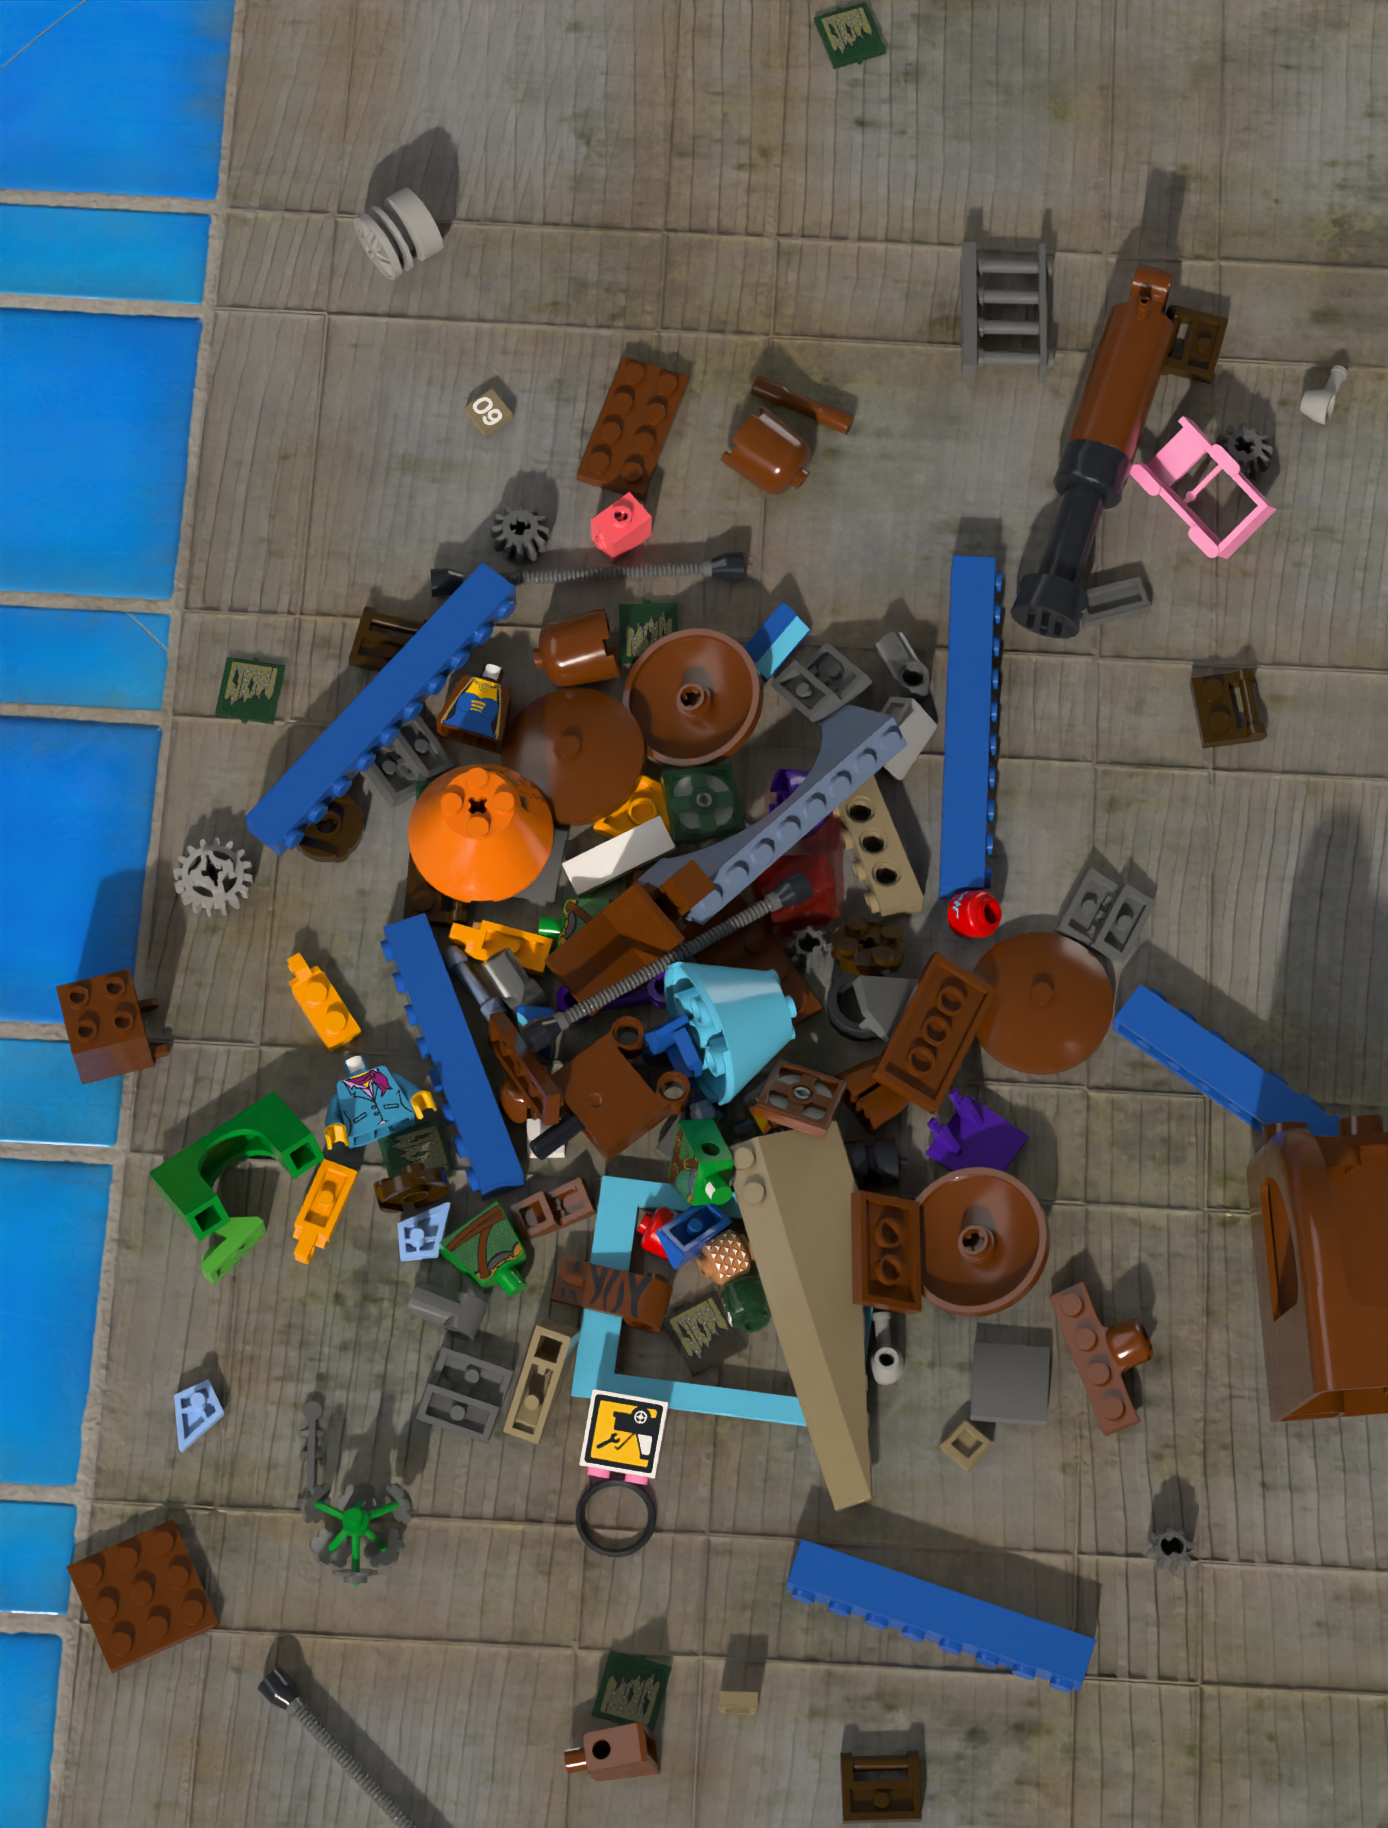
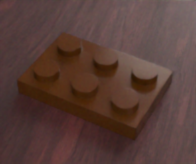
M862 1190L851 1193L853 1304L907 1314L922 1312L919 1202Z

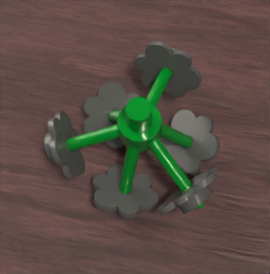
M325 1482L320 1486L314 1485L305 1494L302 1501L303 1521L306 1523H318L322 1519L324 1512L341 1519L343 1524L341 1531L334 1530L330 1533L327 1529H321L317 1533V1537L311 1540L309 1544L310 1550L315 1555H318L317 1559L321 1565L327 1566L330 1564L335 1569H342L347 1564V1558L352 1554V1569L333 1570V1575L344 1576V1583H352L354 1586H358L359 1583H367V1576L378 1575V1570L360 1569V1537L364 1535L372 1541L364 1548V1556L370 1560V1565L373 1568H379L382 1565L391 1567L397 1563L399 1553L405 1547V1543L400 1539V1532L396 1528H390L385 1533L381 1531L374 1533L370 1529V1524L376 1517L390 1511L393 1512L398 1522L410 1523L412 1519L409 1511L412 1510L413 1505L410 1495L406 1490L402 1489L398 1483L393 1485L391 1483L387 1484L386 1504L381 1506V1500L375 1497V1488L372 1484L362 1483L358 1487L355 1484H349L345 1488V1494L338 1497L336 1502L337 1508L330 1505V1484ZM347 1536L352 1537V1548L346 1544Z

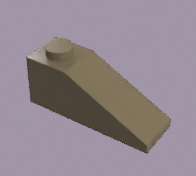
M545 1318L536 1325L503 1432L535 1444L540 1443L571 1366L582 1330Z

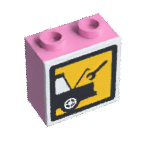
M593 1389L579 1465L588 1467L587 1475L609 1478L610 1471L624 1473V1481L642 1485H647L648 1478L657 1479L670 1403Z

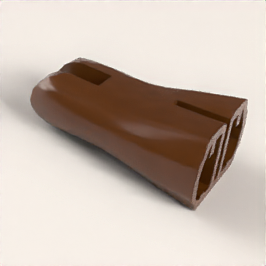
M880 1055L834 1076L848 1082L842 1100L866 1132L873 1136L891 1122L911 1102L870 1076Z

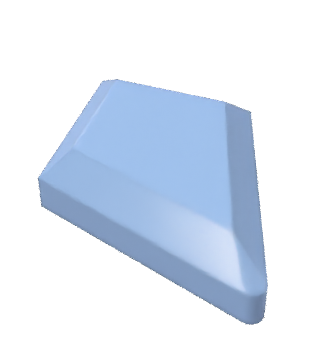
M449 1202L397 1223L401 1262L439 1257V1242L443 1240L451 1209Z
M209 1379L174 1395L180 1452H184L225 1415Z

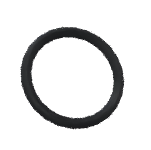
M623 1478L605 1479L592 1485L584 1492L576 1509L575 1522L581 1539L590 1549L608 1557H623L640 1550L649 1541L656 1526V1510L650 1495L640 1485L626 1482ZM623 1486L636 1492L647 1506L648 1525L646 1531L635 1544L627 1548L609 1549L602 1547L591 1539L585 1529L583 1522L585 1506L597 1491L605 1487Z

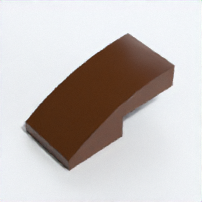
M581 1177L548 1193L542 1190L510 1206L522 1239L525 1241L560 1230L597 1213V1208L587 1183Z

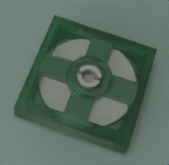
M731 763L661 772L659 777L674 843L734 836L746 829Z

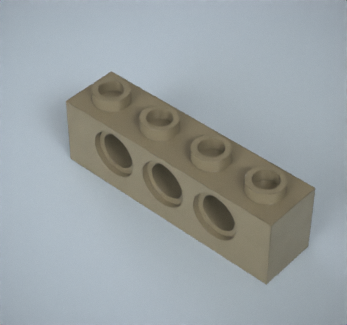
M873 775L836 807L830 815L832 819L838 818L842 827L839 830L840 840L845 850L851 849L855 861H852V869L857 881H864L868 893L864 894L867 907L871 914H877L880 923L883 924L921 911L924 897ZM856 812H862L869 818L864 821H858L852 818L851 815ZM867 844H877L881 847V850L872 853L867 851L864 846ZM882 875H888L895 881L886 885L880 883L877 878Z

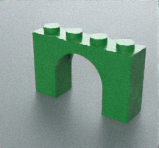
M272 1091L150 1171L149 1175L164 1201L200 1242L231 1221L217 1194L212 1190L218 1176L231 1164L246 1157L266 1155L276 1159L295 1179L323 1161L325 1157L312 1132L282 1099Z

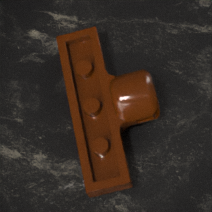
M504 1011L490 1014L488 1045L505 1068L508 1077L500 1088L499 1108L502 1115L509 1121L522 1123L527 1121V1108H531L530 1115L533 1120L539 1118L544 1126L558 1124L560 1108L564 1105V1097L560 1086L554 1084L549 1077L546 1066L540 1064L521 1037L517 1025L511 1023Z
M1083 1281L1050 1295V1301L1103 1434L1109 1436L1141 1422L1127 1388L1124 1374L1128 1369L1151 1360L1153 1356V1348L1144 1326L1137 1319L1130 1318L1112 1327H1104L1087 1284Z

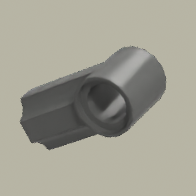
M893 631L884 635L875 644V650L894 681L898 696L913 698L918 704H921L929 696L928 668L918 660L903 632ZM910 680H917L920 682V684L916 686H910L906 684V682Z
M509 947L494 953L481 964L502 997L500 1000L509 1011L508 1016L516 1025L517 1006L525 1005L545 1008L549 1005V1001L541 987L532 978L529 979Z
M419 1280L410 1296L407 1313L443 1326L442 1328L447 1333L456 1338L473 1341L488 1305L471 1294L458 1292L456 1295Z

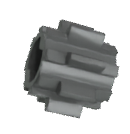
M808 925L806 930L802 932L800 930L792 931L793 941L786 944V953L792 954L791 965L793 967L797 966L799 968L801 966L806 968L805 971L807 973H810L811 968L815 966L817 968L825 967V955L831 954L832 946L826 944V931L819 930L816 932L812 930L811 925ZM805 946H813V952H804Z
M1166 1524L1163 1535L1160 1533L1151 1534L1149 1540L1153 1543V1548L1147 1550L1146 1557L1156 1560V1571L1164 1567L1169 1568V1572L1172 1575H1176L1178 1565L1190 1566L1192 1560L1187 1552L1194 1549L1195 1543L1185 1540L1186 1529L1183 1528L1176 1532L1172 1531V1528ZM1173 1544L1179 1549L1180 1554L1173 1552L1170 1556L1166 1555L1162 1551L1161 1545L1168 1548Z

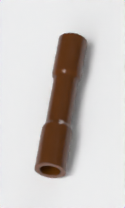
M761 375L757 376L751 389V394L777 406L787 407L846 435L850 431L855 415L791 391L788 387Z

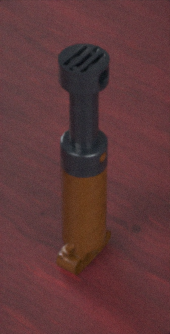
M1139 263L1128 303L1116 304L1107 313L1059 460V467L1053 479L1054 488L1062 496V500L1038 573L1024 575L1020 580V590L1010 611L1012 618L1019 625L1042 636L1068 639L1075 637L1079 633L1080 620L1089 602L1088 594L1079 587V583L1103 509L1116 507L1122 499V491L1127 483L1175 333L1173 322L1165 315L1173 272Z

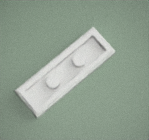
M658 816L562 863L578 898L633 872L634 869H639L677 849L661 817Z

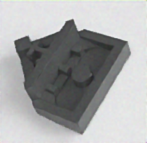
M860 975L852 983L861 1013L865 1017L858 1026L862 1030H872L887 1043L918 979Z

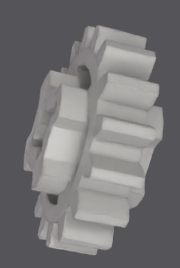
M215 837L213 845L208 846L206 841L201 839V848L196 850L189 845L187 847L189 857L179 856L177 858L181 868L173 870L174 878L178 880L174 883L176 893H183L181 900L184 906L193 902L192 909L196 914L202 908H206L208 917H212L214 909H220L222 915L225 916L227 915V906L232 905L234 908L239 909L238 898H249V890L246 886H251L254 883L253 876L249 874L253 871L250 861H245L246 855L243 849L234 853V842L229 841L223 847L220 844L219 838ZM200 862L197 869L193 870V868ZM209 868H212L213 873L216 874V877L218 878L217 887L214 885L213 880H211V878L209 877ZM231 885H234L233 888L230 891H228L229 887Z

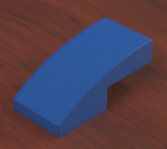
M686 1014L673 1016L644 1033L648 1044L645 1045L641 1056L645 1062L650 1061L664 1053L666 1049L676 1045L672 1033L684 1027L688 1032L689 1019Z
M684 1027L672 1033L676 1045L665 1051L674 1070L687 1077L690 1082V1089H692L701 1077L703 1066Z

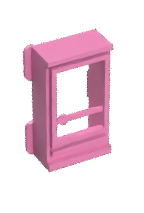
M1183 416L1178 421L1183 428L1147 465L1141 462L1133 465L1130 474L1149 495L1156 496L1160 494L1191 527L1188 532L1191 540L1208 557L1215 558L1219 556L1228 559L1277 509L1240 472L1239 464L1222 446L1214 444L1193 420ZM1208 452L1219 465L1193 491L1187 492L1186 498L1183 500L1172 487ZM1222 469L1258 505L1223 541L1187 505L1189 502L1196 500L1197 494Z

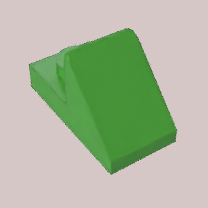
M229 1217L231 1220L229 1223L212 1233L222 1243L220 1245H212L204 1253L201 1259L203 1262L200 1264L203 1276L213 1285L265 1235L264 1221L260 1217Z

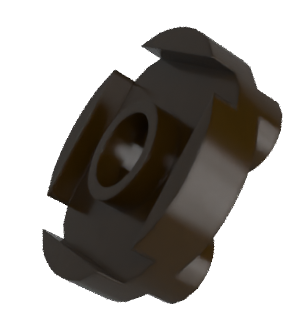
M346 794L340 798L336 796L328 805V811L318 823L314 824L312 822L304 831L303 839L296 846L303 855L318 862L340 863L347 860L349 855L357 849L363 837L364 824L360 810L356 807V803ZM327 819H332L333 826L336 829L329 833H322L321 828L317 827L318 824H325Z
M851 917L846 920L845 926L839 928L834 933L831 956L833 960L835 957L840 960V968L856 976L880 977V971L890 968L891 974L897 971L904 961L905 943L902 939L903 932L894 925L886 926L875 922H867L861 917Z
M423 1163L410 1164L402 1169V1175L381 1179L373 1184L379 1209L386 1213L404 1212L402 1205L414 1203L416 1209L428 1206L445 1197L449 1193L447 1187L451 1188L444 1167L425 1169Z

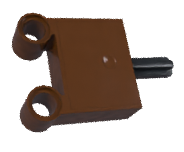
M632 1016L618 1018L613 1023L610 1032L549 1076L555 1085L560 1086L564 1097L563 1109L568 1114L561 1118L558 1124H553L530 1142V1149L537 1158L544 1160L582 1131L604 1159L609 1162L671 1114H680L689 1107L691 1102L690 1082L685 1075L676 1071L663 1074L658 1080L657 1092L654 1093L627 1061V1059L638 1057L645 1047L644 1027L637 1018ZM625 1032H632L638 1036L631 1043H623L618 1039ZM671 1087L680 1088L684 1092L677 1099H671L664 1095V1092Z

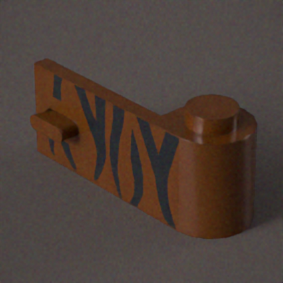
M564 1257L550 1299L554 1302L621 1317L629 1326L648 1333H659L673 1293V1287L668 1284L669 1280L666 1277L657 1273H647L646 1276Z

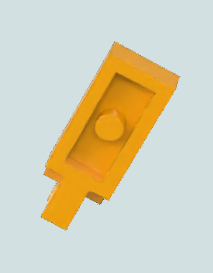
M482 920V923L473 922L472 928L453 923L449 935L450 944L465 948L464 954L482 961H486L494 953L509 947L526 973L543 977L547 966L544 960L550 955L553 946L552 938Z
M299 952L286 959L289 964L288 968L295 977L288 981L292 988V995L328 1051L331 1053L362 1035L361 1029L325 973L321 972L317 965L310 969Z
M327 1159L322 1161L294 1223L293 1238L299 1240L293 1252L295 1255L294 1260L309 1265L316 1247L325 1249L327 1242L331 1240L359 1177L358 1171Z

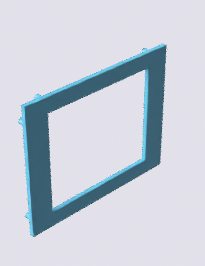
M603 1175L590 1263L629 1272L638 1207L656 1210L660 1206H666L682 1213L693 1205H690L671 1184ZM732 1192L728 1202L717 1206L729 1219L743 1221L736 1194ZM864 1306L866 1335L865 1369L873 1307ZM583 1309L580 1328L582 1331L578 1342L571 1396L591 1399L592 1390L596 1389L670 1403L669 1409L807 1426L798 1397L615 1374L622 1318Z

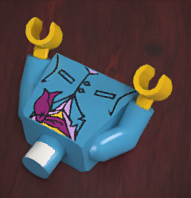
M354 1056L344 1062L343 1066L348 1078L336 1083L338 1093L329 1100L324 1122L327 1148L331 1150L333 1143L342 1141L345 1143V1147L348 1146L351 1151L416 1126L414 1111L417 1118L422 1119L424 1118L422 1114L424 1109L433 1108L436 1111L437 1106L429 1091H422L399 1073L390 1074L386 1066H379L369 1070L363 1056Z

